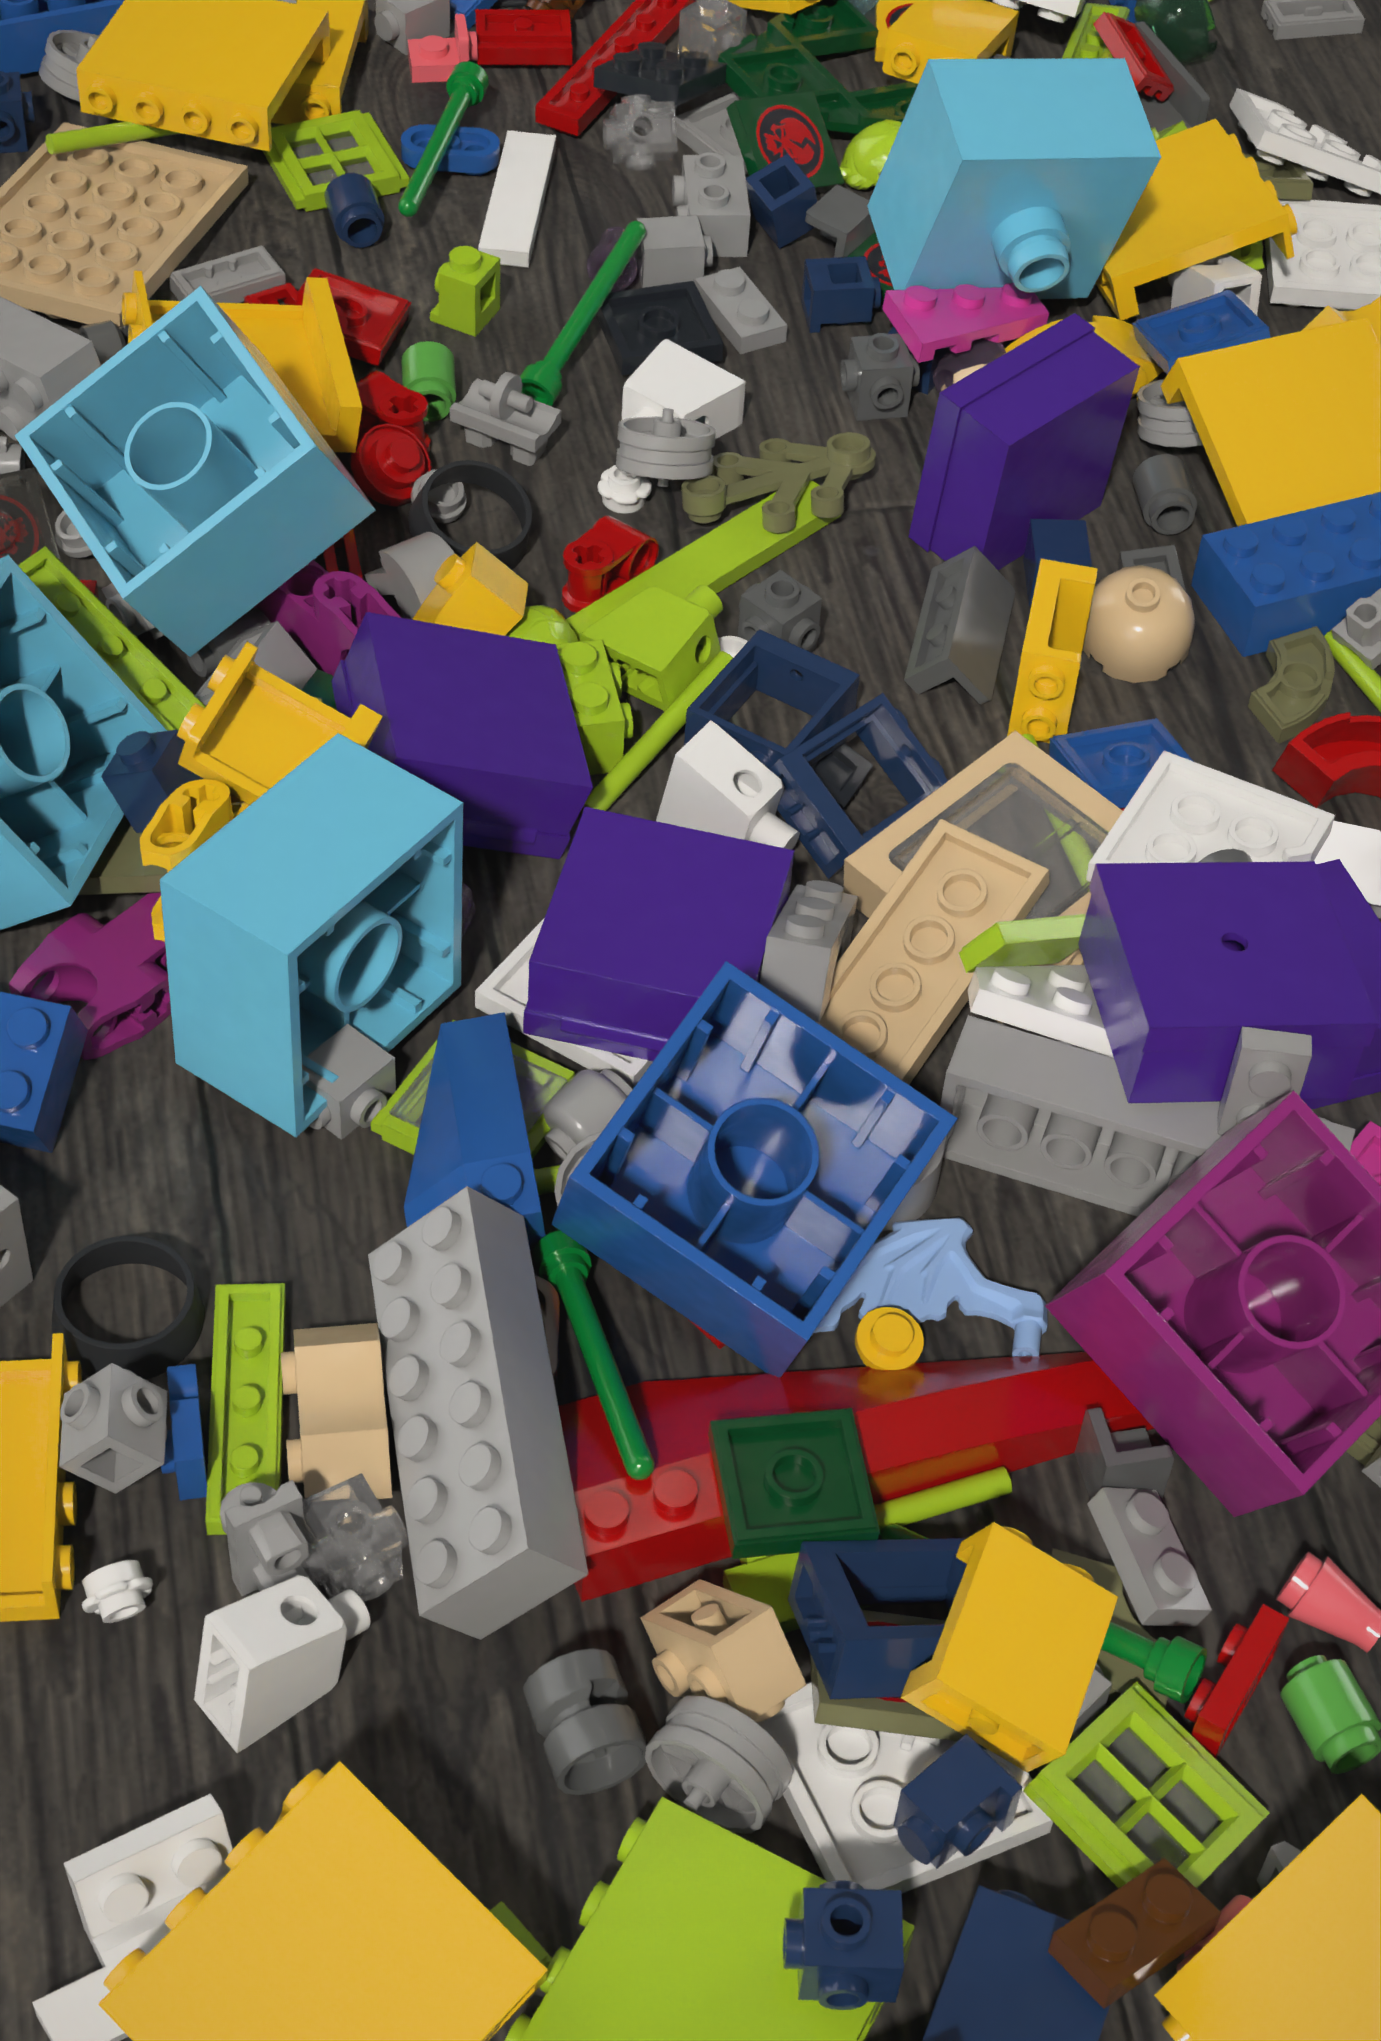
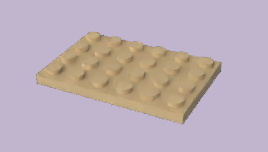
M64 122L54 133L87 127ZM141 140L51 155L47 150L45 141L0 187V296L25 309L41 312L55 319L65 318L85 324L111 320L117 327L122 326L123 292L132 293L133 272L142 271L149 300L248 185V166Z

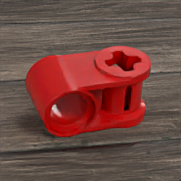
M373 371L358 380L356 385L362 404L358 439L374 426L386 423L402 426L415 434L429 454L431 442L429 435L424 432V418L428 413L426 398L421 393L406 388L380 371Z
M612 516L600 518L590 530L577 540L569 543L564 549L563 564L568 570V582L562 588V602L564 606L570 611L577 613L653 567L659 551L656 538Z

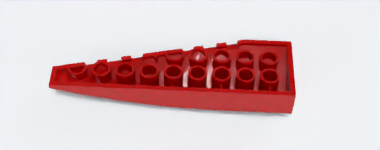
M1086 1352L1039 1355V1357L1017 1356L915 1363L913 1366L901 1370H877L871 1367L784 1372L781 1377L765 1373L641 1382L625 1388L654 1460L653 1473L644 1480H635L626 1472L598 1395L558 1406L588 1568V1575L574 1584L581 1602L731 1557L708 1437L709 1425L712 1420L852 1408L874 1505L1004 1466L1007 1472L1010 1473L1075 1453L1087 1409H1102L1110 1433L1146 1428V1431L1154 1429V1427Z

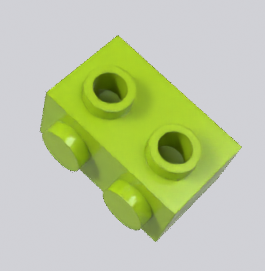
M602 639L556 644L590 775L609 773L623 758L624 739L633 737V718L630 704L628 702L620 703L619 697L622 695L619 665L617 662L609 663Z

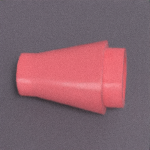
M1307 1552L1289 1576L1276 1600L1290 1609L1288 1617L1350 1642L1368 1653L1381 1636V1609L1328 1556L1322 1561L1310 1552Z

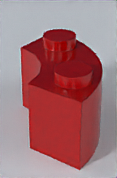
M1347 712L1325 718L1309 726L1288 743L1272 771L1315 808H1318L1334 796L1355 792L1381 798V716H1351V713Z

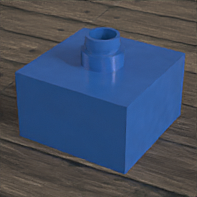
M726 961L570 1175L551 1224L764 1372L781 1377L807 1343L958 1118Z

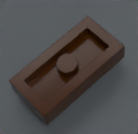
M1163 1858L1055 1931L1048 1952L1105 2009L1213 1933L1221 1912L1166 1858Z

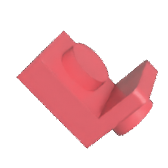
M455 14L454 38L430 35L422 39H407L412 83L447 82L453 68L458 63L477 61L478 58L476 31H467L465 14Z

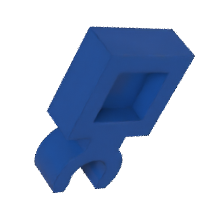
M196 1365L167 1367L172 1429L167 1430L165 1458L161 1471L162 1474L176 1473L180 1500L207 1497V1475Z

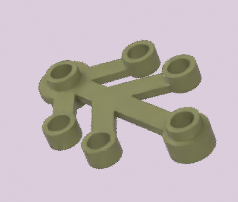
M852 432L832 436L827 441V447L790 443L780 438L768 439L759 445L760 459L743 457L733 452L715 455L713 457L712 475L703 478L686 479L682 483V507L688 513L690 520L697 523H711L721 517V512L725 509L726 505L777 490L773 499L767 501L762 506L763 528L773 533L788 532L796 525L795 505L810 480L827 475L823 485L817 486L811 491V512L820 518L837 517L844 512V490L848 482L862 477L875 466L876 453L870 447V440L866 436ZM792 460L801 461L803 463H792ZM744 475L756 476V477H752V478L743 480V479H744Z

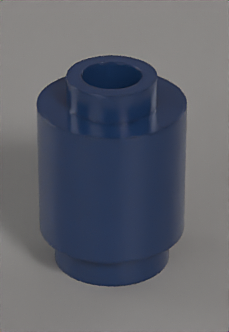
M358 173L343 174L331 181L325 191V202L337 235L350 246L357 248L374 244L382 234L385 219L371 181Z

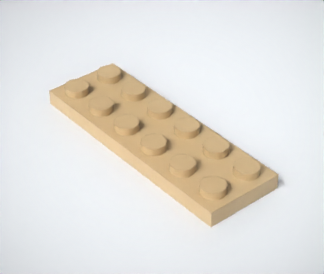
M940 819L836 963L829 1003L820 1022L817 1023L909 1085L969 1000L967 990L974 972L966 973L958 952L996 922L1024 920L1050 883L1049 869Z

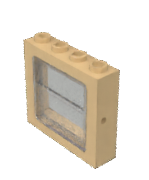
M1015 730L845 858L843 893L858 896L856 908L870 918L939 820L943 819L1049 869L1050 883L1025 919L1077 914L1086 915L1091 898L1090 881L1086 880L1089 861L1123 810ZM1077 949L1059 963L1035 966L1084 965L1080 949Z

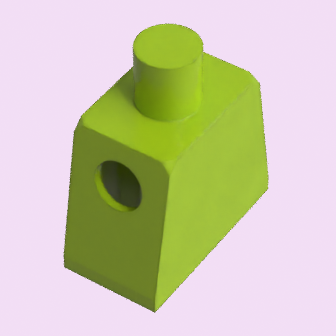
M699 585L685 599L657 586L648 587L586 628L581 633L582 641L603 640L609 663L617 662L619 665L622 691L665 711L716 654L721 651L714 618L722 612L723 605L718 595L705 585Z

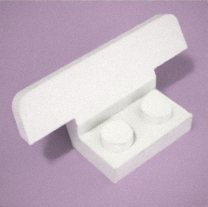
M211 1793L63 1863L83 1927L103 1968L32 2002L37 2018L50 2041H121L128 2037L98 2005L110 1992L103 1985L104 1980L133 1950L140 1947L148 1954L171 1931L164 1923L165 1919L191 1891L201 1887L208 1894L231 1870L224 1862L233 1848L223 1812Z

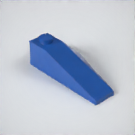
M505 1012L442 1023L439 1029L404 1202L406 1225L409 1227L468 1186L524 1216L529 1248L532 1251L537 1242L546 1235Z

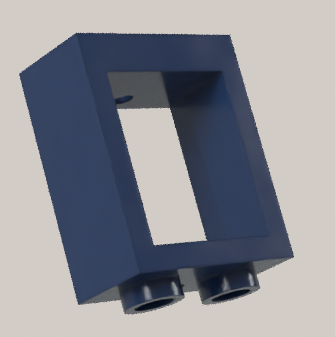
M759 629L687 708L684 746L711 720L770 769L781 757L855 711L860 674ZM795 670L799 671L802 676L798 675ZM756 690L813 716L786 748L728 722Z
M881 693L787 753L769 769L781 779L784 785V790L777 807L778 812L788 825L800 832L798 839L828 879L844 869L845 858L948 782L940 763L927 753L910 730L905 716L893 707L884 693ZM856 736H859L908 803L862 835L811 767V765Z
M967 1538L802 1542L788 1602L830 1699L901 1697L910 1671L932 1660L945 1624L869 1627L859 1605L945 1603L950 1612L967 1566L966 1563L956 1557L960 1543Z

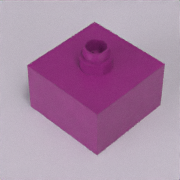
M1294 1090L1228 1130L1045 1305L1050 1313L1233 1517L1304 1495L1381 1416V1186Z

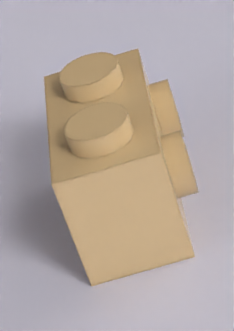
M699 1579L641 1617L642 1623L658 1655L652 1660L654 1671L664 1688L674 1697L705 1696L728 1704L758 1723L780 1712L785 1705V1699L807 1685L772 1606Z

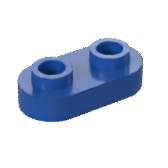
M415 125L402 133L401 157L404 163L416 169L436 125ZM458 126L437 171L460 172L471 176L486 174L499 164V138L493 132L483 128Z

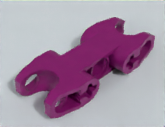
M314 560L253 607L261 610L271 623L278 621L295 643L317 661V669L333 676L340 660L346 659L366 612L400 617L379 592L361 577L345 571L329 573Z
M161 892L148 893L106 925L88 913L75 915L47 935L39 947L20 966L9 982L10 994L53 1003H61L63 1001H83L88 1003L77 1014L88 1029L81 1058L84 1060L102 1057L130 1042L142 1038L171 1014L165 942L154 939L151 917L152 909L161 896ZM48 972V974L42 979V981L32 990L36 981L43 974ZM100 1025H102V1028L99 1030V1032L95 1036H93L96 1029Z

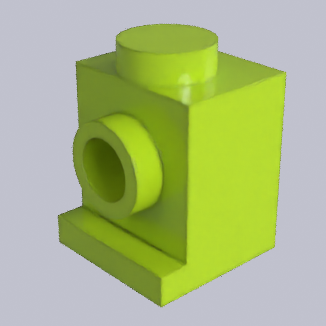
M458 246L452 249L449 253V262L443 263L436 275L435 290L439 293V303L430 312V321L476 337L500 310V258L478 251L471 246Z

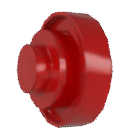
M386 423L374 426L357 440L356 452H351V470L356 483L368 497L383 505L396 507L411 502V491L414 483L419 477L431 471V461L425 446L415 434L402 426Z

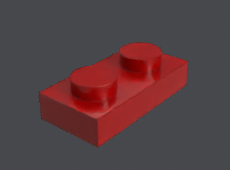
M1265 1604L1260 1608L1249 1629L1239 1623L1235 1624L1217 1659L1218 1663L1226 1666L1217 1684L1207 1678L1202 1680L1184 1716L1195 1723L1191 1735L1215 1759L1273 1661L1290 1619Z

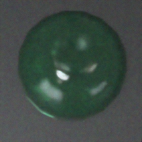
M1208 0L1136 1L1134 8L1135 23L1144 21L1183 66L1198 62L1214 54L1216 51L1217 41L1209 44L1208 32L1216 29V25Z

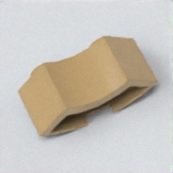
M378 1323L294 1330L295 1351L281 1352L283 1394H298L300 1439L286 1440L289 1481L293 1480L294 1483L304 1482L305 1506L392 1498L388 1427Z

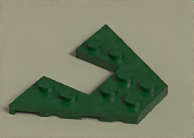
M821 0L793 14L781 13L768 22L765 32L759 36H755L752 33L741 40L740 45L730 47L719 54L717 61L727 64L726 83L742 100L814 91L826 129L831 131L858 134L868 126L886 119L902 123L918 84L907 82L849 92L815 58L816 56L833 53L849 54L855 50L875 47L879 30L848 0Z

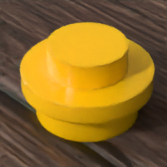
M880 1307L868 1312L861 1319L855 1332L857 1353L862 1362L872 1369L901 1370L909 1368L918 1361L924 1346L923 1332L917 1321L907 1312L894 1307Z

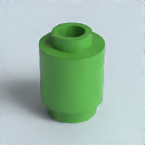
M431 341L416 343L407 348L402 355V385L410 390L421 393L426 398L428 413L424 421H438L448 415L450 407L456 401L454 356L446 346Z
M1317 1655L1303 1660L1288 1672L1287 1679L1289 1682L1282 1689L1280 1697L1317 1761L1326 1762L1332 1773L1339 1774L1364 1765L1381 1752V1737L1378 1734L1381 1729V1722L1344 1660H1327L1324 1655Z

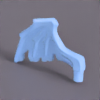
M954 1217L907 1220L893 1223L892 1232L873 1243L813 1333L834 1331L840 1323V1316L843 1311L855 1305L860 1298H864L859 1310L858 1317L860 1319L876 1308L894 1307L907 1312L918 1324L926 1320L940 1321L946 1318L947 1308L956 1300L959 1303V1309L965 1316L977 1315L991 1318L1014 1329L1012 1357H1039L1041 1336L1047 1331L1048 1320L1046 1303L1040 1295L1035 1292L1005 1286L985 1278L966 1250V1243L973 1235L972 1227L963 1218Z

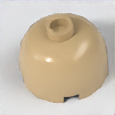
M1144 565L1124 567L1102 578L1094 587L1083 651L1088 658H1090L1091 653L1093 658L1103 665L1102 671L1112 678L1132 683L1156 681L1166 676L1168 669L1176 666L1179 661L1181 664L1188 656L1195 629V617L1191 598L1175 578L1161 569Z

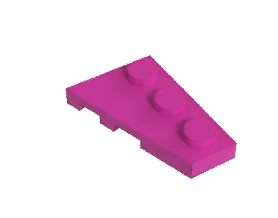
M1014 283L1005 284L1003 287L979 288L974 285L961 284L954 289H930L924 286H910L906 290H886L882 308L918 363L933 360L935 350L949 346V349L955 354L971 350L972 341L981 338L995 343L1020 338L1026 333L1047 324L1049 316L1048 310L1034 292L1021 291L1016 288Z

